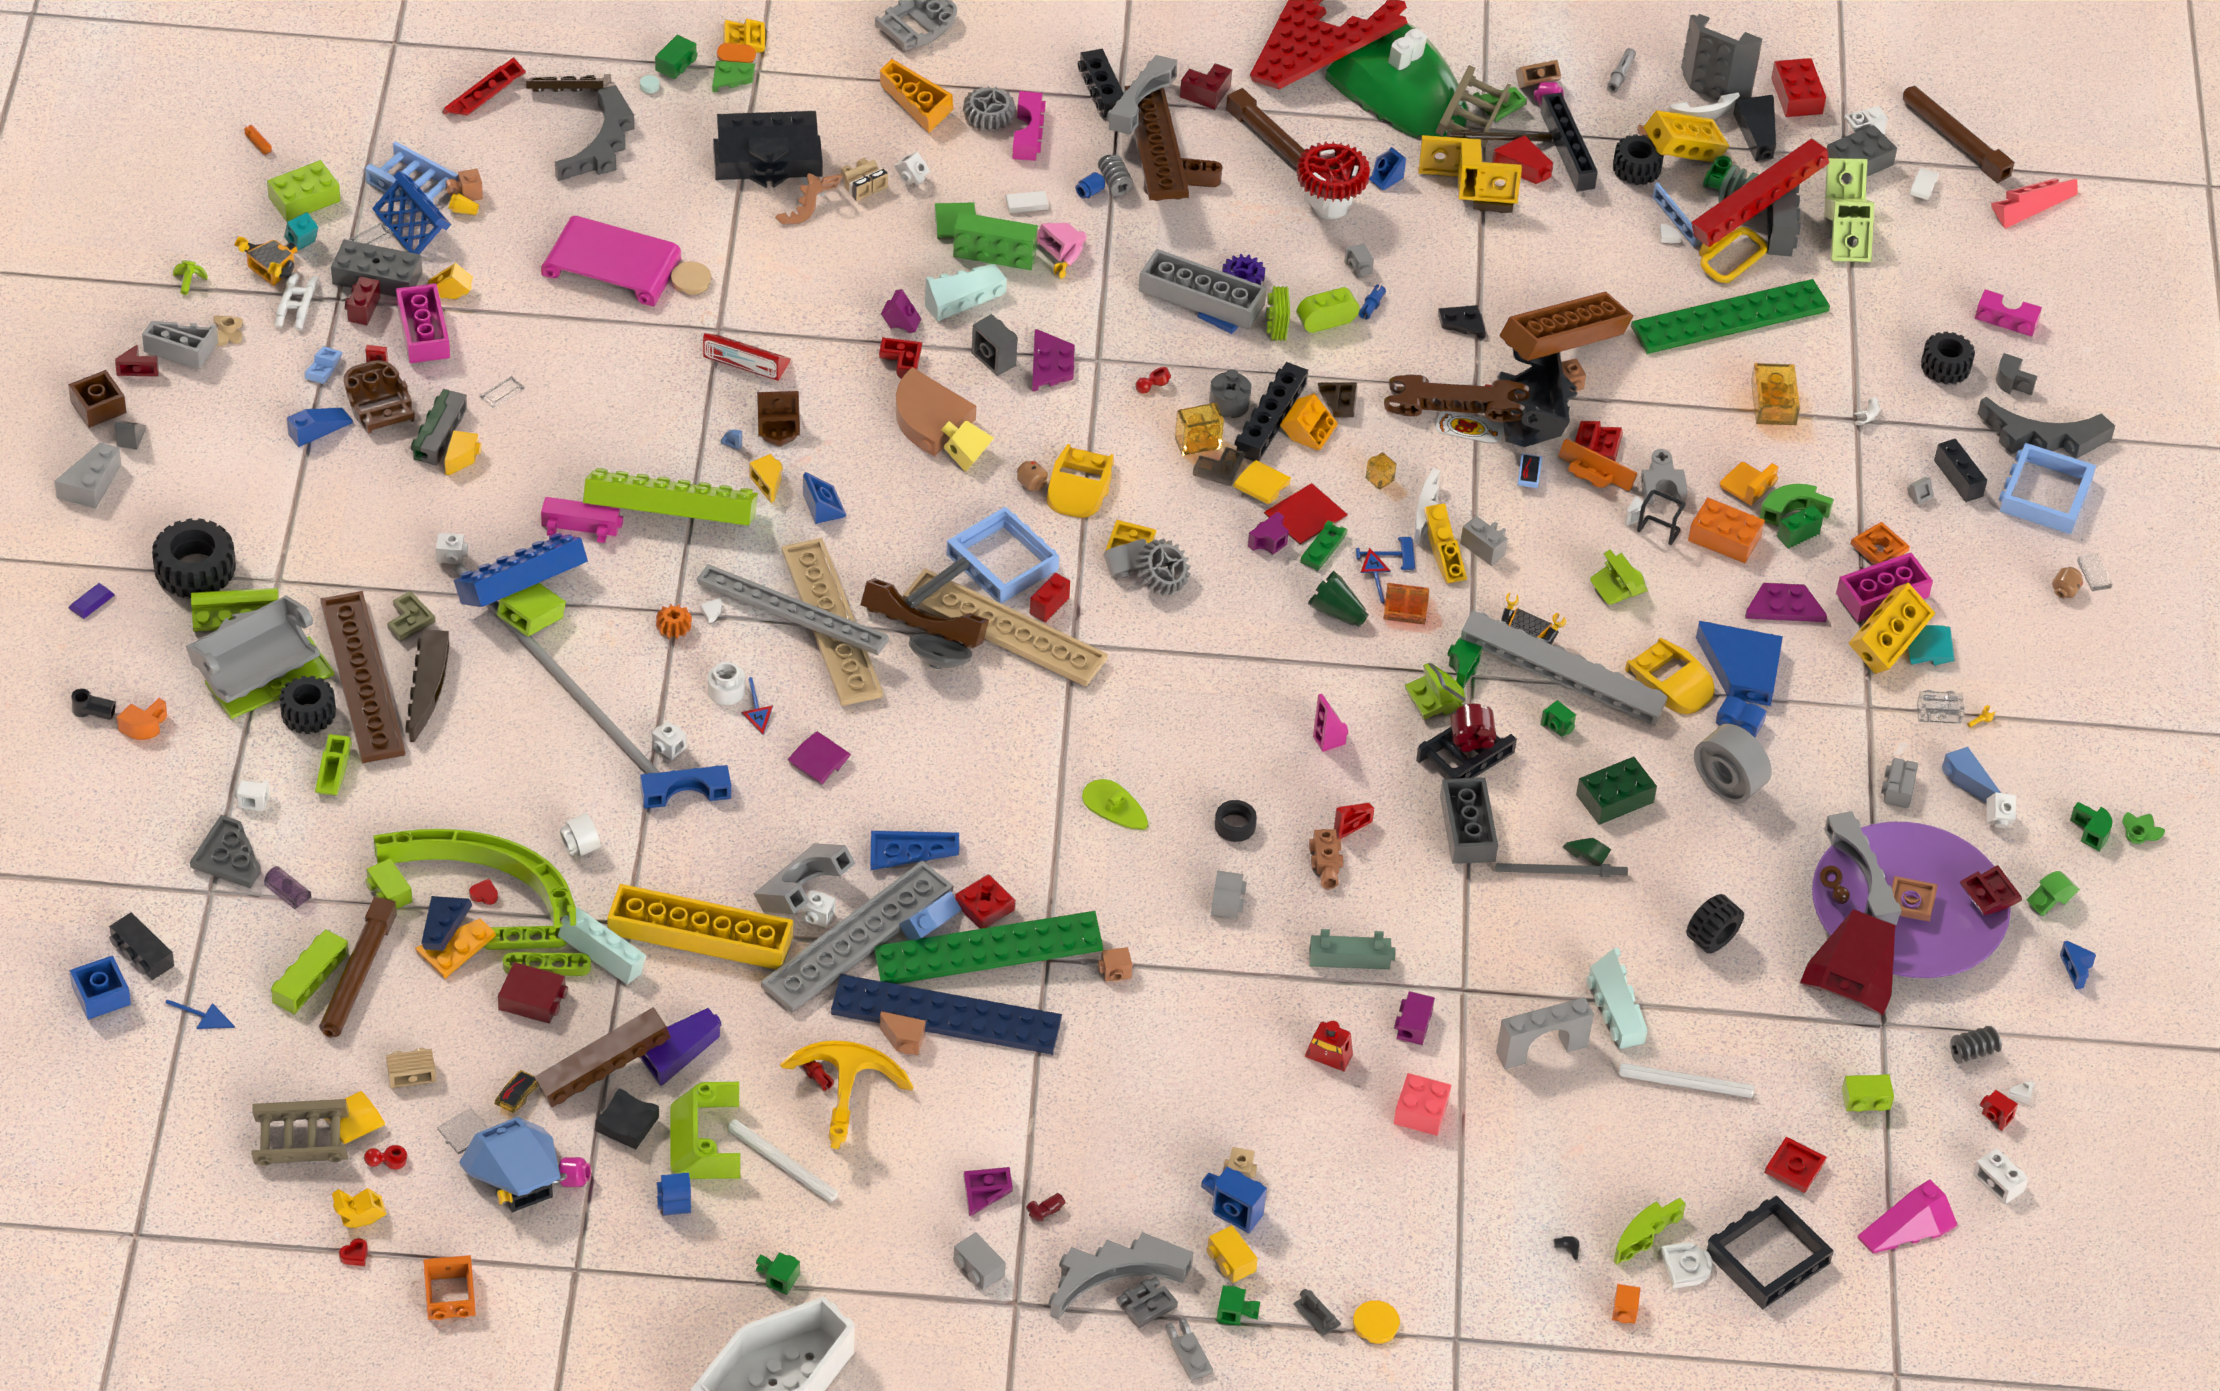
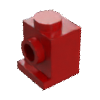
M1995 1089L1990 1096L1986 1095L1982 1099L1980 1107L1983 1108L1982 1114L1990 1121L1999 1125L1998 1129L2002 1131L2015 1117L2018 1103Z

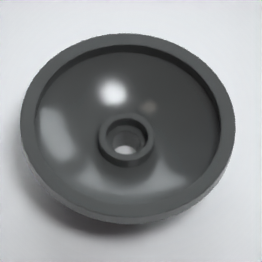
M916 634L909 639L911 650L921 660L936 669L964 665L972 657V652L969 648L957 641H948L943 636Z

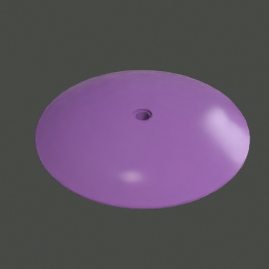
M1894 821L1861 827L1863 835H1866L1871 851L1876 854L1877 864L1880 869H1883L1885 880L1891 888L1894 876L1938 884L1930 922L1903 916L1898 918L1895 928L1894 975L1911 978H1938L1954 975L1975 967L1997 949L2008 929L2011 907L1996 913L1983 915L1960 885L1961 880L1979 871L1982 874L1995 867L1980 850L1957 835L1921 823ZM1831 845L1821 857L1812 882L1814 907L1821 924L1830 936L1853 909L1864 913L1869 897L1868 885L1860 868L1850 857ZM1832 865L1840 869L1843 875L1841 886L1847 888L1850 892V898L1846 903H1836L1832 898L1833 889L1826 888L1822 884L1820 873L1826 866ZM1830 875L1828 877V881H1834L1836 879L1835 875ZM1906 891L1902 894L1901 904L1903 907L1910 909L1919 907L1921 896L1917 892ZM1904 894H1906V897H1913L1916 900L1920 898V901L1914 905L1907 904Z

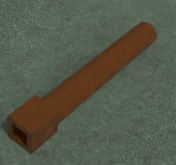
M1917 86L1905 89L1903 101L1982 166L1981 171L1998 184L2011 177L2015 162L2000 149L1994 151Z
M1241 88L1228 94L1226 110L1240 123L1245 121L1297 168L1298 160L1301 153L1305 152V149L1257 107V100L1246 90Z
M374 896L365 916L366 923L319 1025L320 1030L325 1036L331 1038L340 1036L385 935L388 936L397 916L396 901Z

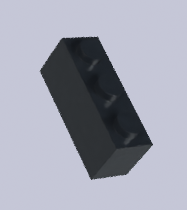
M1954 438L1939 443L1934 461L1963 500L1968 502L1983 497L1987 478L1957 439Z
M132 912L109 926L111 935L109 939L112 945L116 948L119 947L129 961H133L143 975L147 974L154 980L174 967L173 952Z

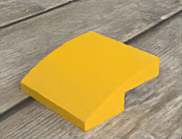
M747 18L744 24L725 20L723 24V43L750 45L755 49L756 53L764 52L765 22Z
M1256 460L1241 473L1234 482L1233 487L1269 504L1276 500L1279 492L1290 484L1291 477Z
M362 1091L345 1098L349 1108V1117L340 1119V1141L343 1144L385 1125L378 1110ZM324 1118V1120L331 1126V1119Z

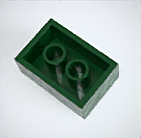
M1633 756L1579 778L1576 796L1598 825L1654 803L1657 785Z

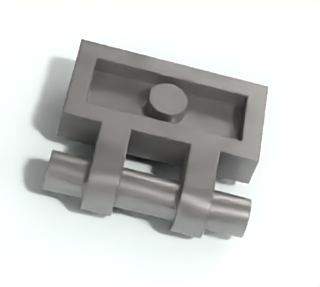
M1157 1277L1140 1282L1138 1287L1132 1290L1129 1288L1123 1291V1295L1116 1298L1119 1306L1126 1303L1129 1304L1126 1306L1125 1312L1138 1328L1178 1306V1301L1165 1285L1159 1289L1155 1288L1160 1285ZM1146 1294V1296L1140 1299L1138 1298L1139 1296Z

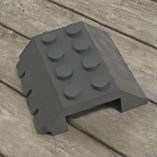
M1702 14L1698 16L1690 15L1683 53L1684 57L1681 64L1683 76L1689 88L1717 100L1722 95L1739 93L1738 99L1750 98L1753 92L1763 39L1745 32L1738 41L1705 28L1709 22V17Z

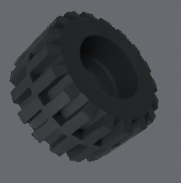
M1628 135L1626 138L1620 139L1616 144L1613 171L1622 181H1627L1629 184L1647 185L1648 182L1652 183L1655 179L1659 178L1664 155L1656 151L1655 145L1646 135Z
M1938 332L1935 336L1931 335L1925 343L1921 359V368L1924 374H1928L1930 379H1935V382H1943L1947 385L1948 383L1956 384L1957 382H1963L1964 379L1969 377L1975 356L1973 344H1970V340L1964 339L1963 335H1957L1954 332Z
M301 676L300 679L294 678L292 682L286 683L285 688L281 690L279 698L283 723L288 725L289 729H296L297 733L305 732V734H310V732L317 733L320 729L324 730L327 728V725L332 724L336 716L335 694L333 687H330L328 682H324V679H316L315 676L307 678L306 676Z
M1717 894L1704 902L1694 913L1687 926V936L1706 953H1714L1728 944L1736 935L1743 923L1745 914L1726 895Z

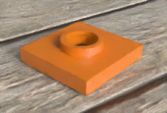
M1882 521L1851 539L1850 543L1873 565L1902 556L1909 552L1910 546ZM1874 545H1882L1885 549H1883V552L1877 551L1878 548Z

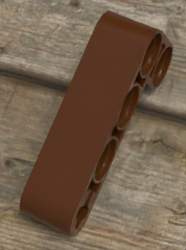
M1181 158L1187 185L1217 187L1221 184L1223 170L1221 163L1211 160ZM1144 180V187H1143V189H1144V192L1148 195L1147 189H1146L1145 180Z

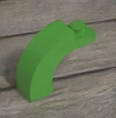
M1785 485L1775 489L1767 496L1761 508L1760 518L1764 519L1766 523L1779 526V521L1787 513L1803 510L1812 505L1825 518H1829L1834 499L1816 493L1817 487L1813 485Z

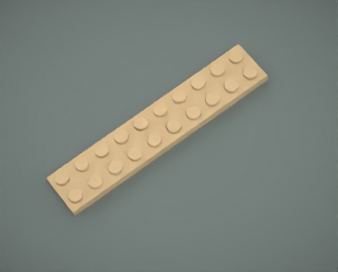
M823 538L782 546V554L800 600L855 622ZM812 630L841 706L883 697L882 688L867 651Z
M925 568L903 594V598L906 600L909 595L938 574ZM949 581L916 606L939 618H953L972 613L989 619L984 639L1085 687L1108 660L1107 653L954 581Z

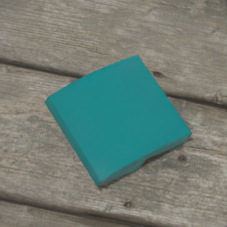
M1926 625L1908 646L1912 665L1932 660L1934 666L1955 661L1952 633L1949 626Z

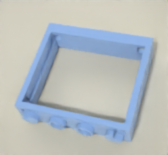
M2025 443L2023 450H2018L2015 459L2017 464L2013 463L2009 475H2012V477H2007L2004 485L2006 492L2001 491L1999 501H2002L2000 512L2071 534L2090 488L2097 465ZM2026 461L2082 479L2069 514L2012 496Z
M1007 507L998 510L947 540L946 555L953 562H956L961 557H966L970 565L964 572L1000 604L1059 569V555L1056 553V550L1051 549L1041 537H1038L1028 525L1024 524ZM1003 527L1041 561L1038 565L1006 584L967 550V548Z

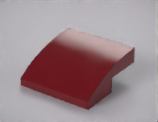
M1999 865L1982 874L1977 871L1960 881V885L1983 915L1996 913L2022 901V896Z

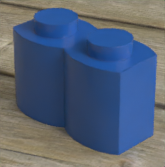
M1727 696L1717 712L1716 724L1719 726L1723 724L1737 725L1745 729L1753 737H1756L1765 722L1767 711L1760 706L1747 704L1737 697Z
M689 1173L661 1175V1182H656L658 1210L662 1209L663 1216L691 1213Z

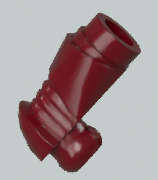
M1056 1193L1039 1205L1036 1201H1031L1026 1206V1210L1030 1212L1029 1217L1032 1219L1043 1221L1044 1217L1059 1212L1066 1202L1061 1194Z

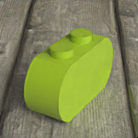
M1341 287L1304 298L1299 303L1296 313L1305 329L1310 333H1315L1352 322L1357 317L1360 306L1351 291L1346 287Z

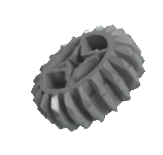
M989 85L987 88L981 86L979 90L974 89L973 92H968L963 105L965 120H968L969 125H974L975 128L981 127L982 131L984 129H989V131L995 129L998 131L999 127L1005 128L1014 119L1016 111L1014 99L1010 96L1009 92L1005 93L1004 89L998 90L997 86L990 88Z
M1156 539L1144 545L1138 554L1140 556L1136 559L1139 564L1136 565L1135 569L1140 570L1137 577L1143 578L1141 584L1146 583L1148 585L1147 590L1153 589L1154 594L1161 593L1162 596L1172 595L1176 591H1180L1187 584V578L1191 575L1188 570L1191 566L1186 564L1189 558L1183 556L1185 550L1180 551L1178 549L1179 544L1173 546L1172 540L1166 542L1165 539H1160L1159 541Z

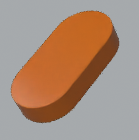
M723 43L717 49L719 61L753 63L756 57V51L750 45Z

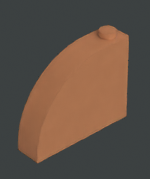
M913 367L903 376L896 392L897 423L903 434L912 443L934 457L944 449V445L950 439L941 431L948 421L959 429L965 421L973 423L976 420V405Z

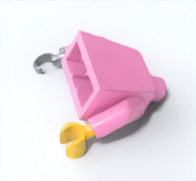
M1043 223L1037 232V243L1044 247L1058 261H1063L1054 265V275L1060 271L1059 278H1064L1066 276V267L1071 266L1081 254L1083 243L1086 241V234L1083 231L1078 232L1069 223Z

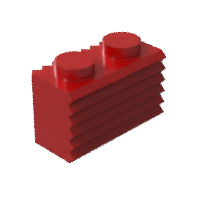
M1054 573L1030 597V615L1043 622L1050 620V617L1055 615V612L1060 610V607L1069 600L1070 580L1058 573Z

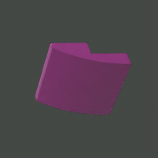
M817 731L807 738L787 760L790 764L823 785L834 770L839 771L851 754Z

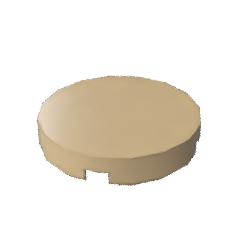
M683 262L672 270L671 283L680 293L683 291L688 295L700 294L709 288L711 273L705 265L699 262Z

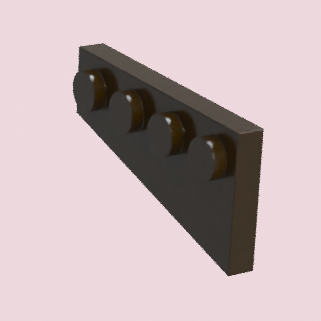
M604 74L603 78L586 75L580 77V79H577L575 76L561 77V80H557L556 76L532 77L526 81V89H532L533 92H542L544 89H552V92H561L563 89H571L572 92L590 89L591 92H598L599 89H604L611 82V74Z

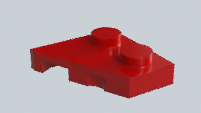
M1370 803L1336 808L1334 829H1336L1337 838L1342 839L1372 823L1375 808Z

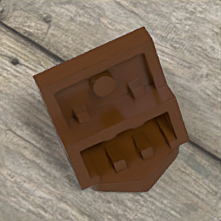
M799 391L757 392L758 437H762L765 442L781 447L794 441L797 436H800Z

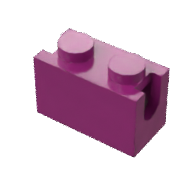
M1411 991L1408 992L1407 999H1402L1399 1012H1402L1401 1017H1396L1394 1029L1398 1030L1396 1039L1423 1045L1433 1013L1435 997Z

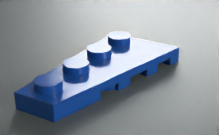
M871 831L870 871L959 855V832Z

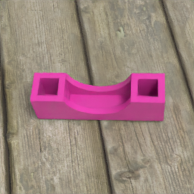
M1019 91L1017 119L1024 121L1028 126L1014 132L1012 159L1036 161L1037 153H1041V141H1038V139L1042 140L1043 128H1040V126H1044V114L1041 113H1045L1046 101H1042L1043 93Z

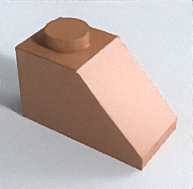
M881 1011L880 1030L895 1050L905 1054L919 1055L925 1036L926 1021Z

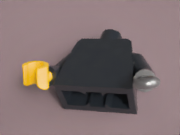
M561 1173V1179L556 1180L553 1183H559L567 1178V1175L565 1173ZM552 1184L532 1190L529 1194L517 1196L496 1188L495 1196L499 1201V1205H502V1202L508 1201L510 1210L513 1213L552 1198L553 1190Z

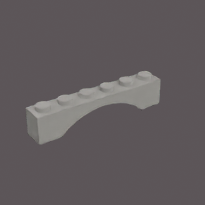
M1155 55L1148 62L1146 68L1140 72L1130 88L1124 92L1120 100H1117L1113 109L1109 110L1107 115L1109 130L1132 134L1138 126L1139 102L1148 94L1171 85L1177 77L1176 59Z
M1852 811L1827 816L1824 830L1831 845L1850 857L1865 876L1869 897L1864 913L1897 925L1899 915H1901L1900 904L1895 901L1893 890L1885 880L1884 871L1877 864L1876 854L1871 851L1868 838L1861 831L1860 821L1855 818Z

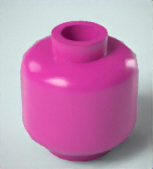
M1542 82L1539 84L1538 89L1534 90V99L1541 106L1543 95L1561 92L1564 97L1563 88L1557 82Z
M564 1157L560 1160L558 1165L560 1174L565 1173L567 1175V1178L560 1182L563 1187H583L590 1180L591 1167L584 1158Z

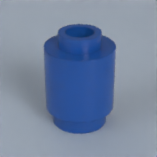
M1093 172L1078 182L1075 187L1076 192L1082 199L1090 198L1105 188V179L1101 174Z

